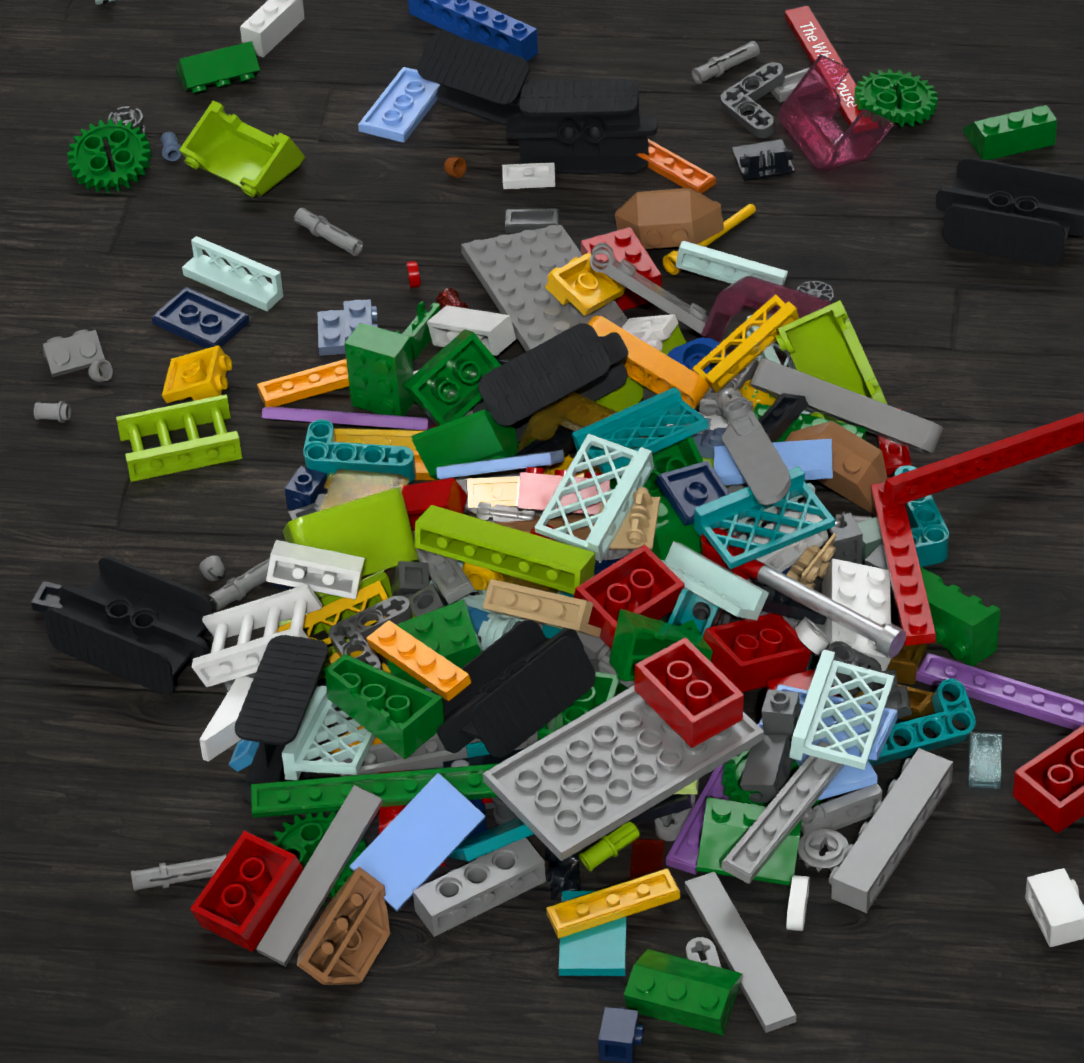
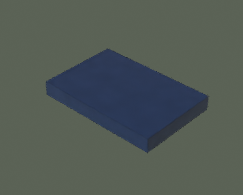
M185 287L152 316V323L204 348H210L217 345L222 347L249 323V315Z

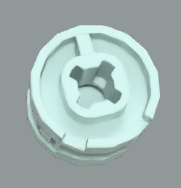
M490 612L487 615L490 619L488 622L483 620L478 636H481L480 643L483 651L512 629L516 620L513 618L503 619L500 614Z

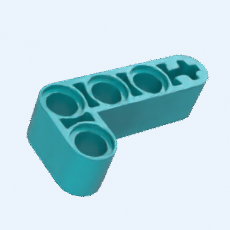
M325 419L313 421L308 427L303 448L305 467L326 473L327 480L408 484L416 477L414 453L408 447L336 442L334 427L330 421Z
M910 465L901 466L896 469L894 476L917 468ZM932 495L905 503L920 567L944 562L948 557L949 531Z
M953 678L942 681L932 696L935 714L895 724L878 760L868 759L871 766L912 756L918 748L931 751L964 741L974 729L976 720L963 684ZM948 691L952 693L955 701H947L943 697L942 692ZM952 720L961 721L965 726V730H957L953 726ZM923 728L932 729L936 734V738L925 736ZM893 736H902L906 740L907 746L897 745Z

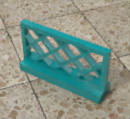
M674 387L572 433L577 452L587 435L591 434L630 449L639 447L633 449L635 451H639L640 447L654 453L709 428V424L706 418L682 400L680 391ZM667 424H675L674 426H665ZM641 436H649L648 438H639ZM593 445L587 453L589 460L605 455L602 448ZM622 456L612 461L615 468L619 469L628 465L631 459ZM609 462L595 466L603 474L612 471Z
M799 466L789 470L791 486L787 494L779 502L769 505L758 503L748 486L695 508V531L699 536L705 535L730 569L835 526V519L804 481L805 473ZM802 494L807 499L806 504L790 501V499ZM772 506L782 507L780 515L765 512L764 510ZM791 509L803 512L801 519L785 516L786 510ZM807 513L818 515L823 519L817 523L805 521ZM748 516L756 518L754 526L740 523L738 520ZM761 519L776 522L775 530L758 527ZM781 524L798 527L797 531L790 534L779 531ZM724 527L730 530L728 536L715 534L712 529ZM734 531L751 533L749 540L733 538ZM755 535L771 538V541L766 544L753 542ZM730 545L743 548L745 551L732 557L728 552V548Z

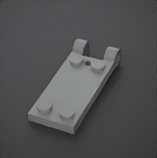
M599 243L594 246L590 257V265L593 270L603 272L668 314H675L679 321L700 334L704 333L708 327V316L705 314L707 312L705 309L695 303H692L691 306L637 273L635 271L637 267L629 261L622 259L620 262L615 259L610 245ZM603 253L609 259L605 262H600L595 258V255Z

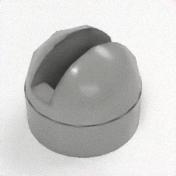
M101 359L94 361L90 365L88 374L95 382H104L111 379L113 369L109 361Z
M210 556L200 563L199 570L207 580L218 581L217 577H223L225 567L219 556Z

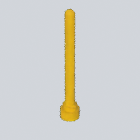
M748 204L723 222L724 230L697 245L704 247L710 245L754 214L756 211L755 205ZM672 251L663 257V266L672 275H676L683 270L675 267L679 251Z

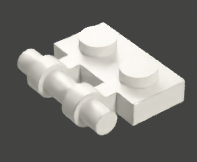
M675 314L629 318L622 328L661 351V341L668 339L679 323Z

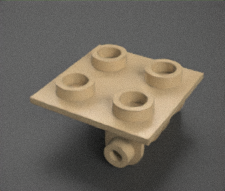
M637 488V491L633 493L634 504L608 550L638 549L644 544L649 549H653L660 497H651L647 488ZM602 502L599 513H602L604 509Z
M834 533L822 549L816 545L807 547L786 575L814 589L815 583L813 582L818 576L820 578L825 576L830 564L829 560L836 551L833 544L837 534Z

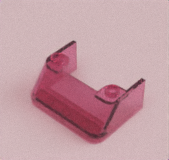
M820 54L781 106L779 120L815 167L827 171L867 159L894 123L863 108L844 133L832 117L839 110L841 102L836 89L850 69Z
M745 276L718 294L701 336L711 338L720 343L731 316L738 314L744 305L760 309L775 294L785 304L788 301L797 308L799 318L832 304V302L756 277ZM775 305L768 313L775 314L780 308Z

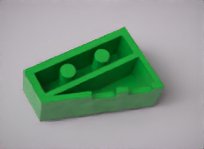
M620 609L609 663L622 681H634L635 664L685 637L710 662L713 650L698 632Z

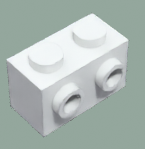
M1062 868L1027 877L1025 899L1049 947L1084 939V904H1082L1079 898V890L1075 880H1070L1065 869Z

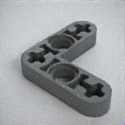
M778 62L767 63L721 94L723 110L758 138L772 136L776 128L773 116L755 101L784 82L783 66ZM753 85H758V86H759V87H758L757 89H755V90H748V89H747L748 87L753 86ZM746 111H754L751 115H742Z
M404 596L390 597L333 625L329 630V636L332 646L339 657L344 654L350 655L355 651H363L360 656L353 658L383 671L380 660L368 645L366 638L388 620L394 624H399L411 619L413 613L409 599ZM368 621H378L377 624L373 626H364V624ZM345 635V637L349 638V641L345 642L342 636Z

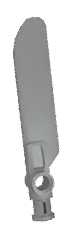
M726 388L720 392L717 398V404L723 411V415L729 425L722 435V441L757 502L764 505L779 502L787 494L791 486L789 470L753 413L749 400L744 398L739 390Z

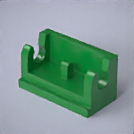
M421 301L417 305V316L402 333L403 335L410 336L412 359L416 360L432 340L427 321L441 310L438 303L433 302L428 313L424 309V301Z

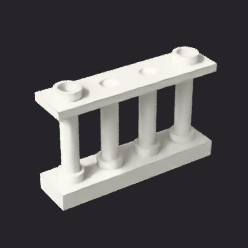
M309 584L203 616V623L214 637L210 654L193 658L192 668L206 687L256 673L269 641L280 635L308 638L303 631L305 614L322 609L323 604ZM292 618L290 629L277 633L278 623ZM265 626L264 636L250 641L252 630ZM239 634L237 645L224 649L226 638Z

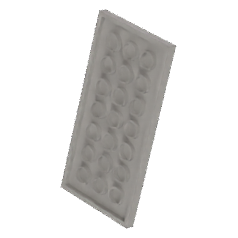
M549 225L546 228L524 230L520 233L499 235L494 238L474 240L461 244V253L500 313L510 315L515 336L526 352L577 324H588L592 317L596 315L608 319L621 328L628 320L615 300L584 316L571 302L563 306L545 288L548 281L547 276L554 268H561L574 257L579 258L582 256L562 225Z
M634 686L487 770L483 773V782L560 861H563L764 740V731L743 712L742 721L691 748L634 690Z

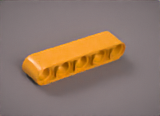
M596 315L589 321L588 324L594 328L598 336L604 337L612 332H617L621 336L629 351L628 357L622 360L628 377L654 393L660 394L676 387L681 393L682 400L695 409L700 400L709 391V385L702 376L608 319Z

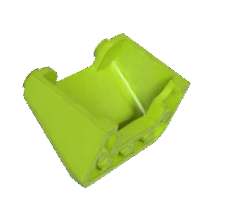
M212 101L179 149L186 158L184 162L196 170L200 167L240 187L245 194L252 198L256 195L259 197L263 196L298 169L305 160V156L290 137L282 133L275 134L272 137L243 123L235 114L227 115L223 110L224 106L215 101Z
M841 300L778 328L780 334L775 336L782 351L788 350L797 371L887 404ZM818 412L810 413L811 416L841 422Z
M400 487L289 521L283 529L286 542L365 558L362 577L390 568L394 570L399 561H419ZM314 591L318 599L330 595Z

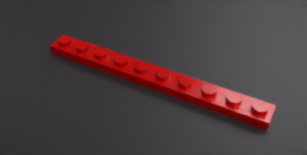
M1084 412L887 478L881 503L890 509L1084 442Z

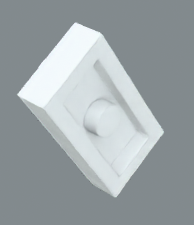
M554 162L503 165V189L555 187Z

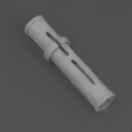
M750 41L720 57H712L708 60V63L694 68L692 77L698 84L714 76L720 77L724 74V71L758 56L760 48L755 41Z
M300 208L296 212L294 221L310 230L312 235L325 238L353 256H357L362 251L363 242L330 224L325 217L317 216L305 208Z
M270 557L243 575L227 580L226 585L209 594L207 598L211 602L213 610L218 612L231 602L242 600L245 598L246 593L264 583L267 578Z
M226 854L166 865L164 862L159 863V867L137 871L132 870L133 890L137 891L162 886L164 889L169 888V884L212 877L226 858Z

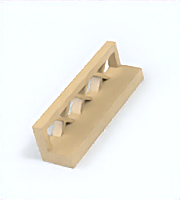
M494 579L489 581L483 609L517 619L532 620L551 627L573 629L577 633L598 638L601 633V628L588 624L593 607L592 602Z

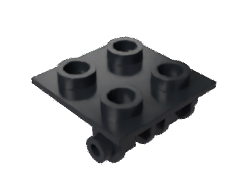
M782 139L732 147L744 181L795 173L791 162L793 152L791 149L787 150Z
M546 846L545 860L549 864L547 885L550 886L551 900H555L558 893L562 891H580L581 878L578 852L560 861Z

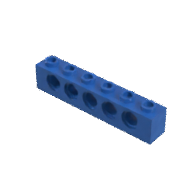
M408 0L410 15L461 38L522 57L526 61H529L538 54L537 28L476 1Z

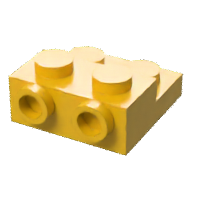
M590 253L579 258L574 257L561 268H554L548 274V281L545 286L563 306L571 302L584 316L621 297L626 289L622 284L603 272L593 270L590 265Z
M217 345L172 358L162 392L163 399L166 403L185 400L188 397L196 401L220 396L222 390L228 387L226 373L232 370L230 357L225 355L221 347Z

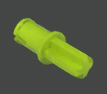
M632 822L625 823L608 836L601 837L598 843L580 853L579 858L581 862L591 872L611 856L617 857L618 851L639 838V830Z

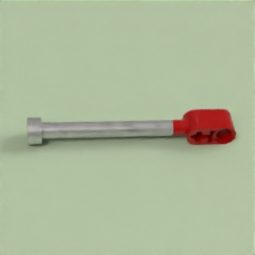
M712 529L715 534L728 536V532L723 529ZM702 534V555L746 580L752 577L876 643V650L889 658L895 657L902 649L906 640L905 630L891 623L884 627L756 559L730 569L705 535ZM730 545L728 548V552L732 557L745 551L743 548Z

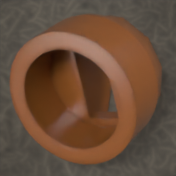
M453 156L449 157L444 163L445 173L451 177L461 178L466 172L467 164L464 158Z

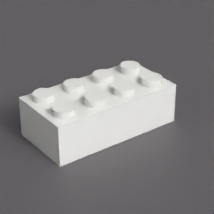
M832 558L822 581V594L884 627L890 624L891 602L888 570ZM826 618L825 624L822 625V631L826 635L829 645L835 641L847 643L855 650L876 659L880 663L882 671H886L891 658L876 650V643Z

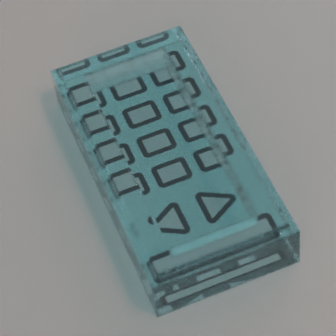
M970 733L968 787L1000 789L1002 734Z

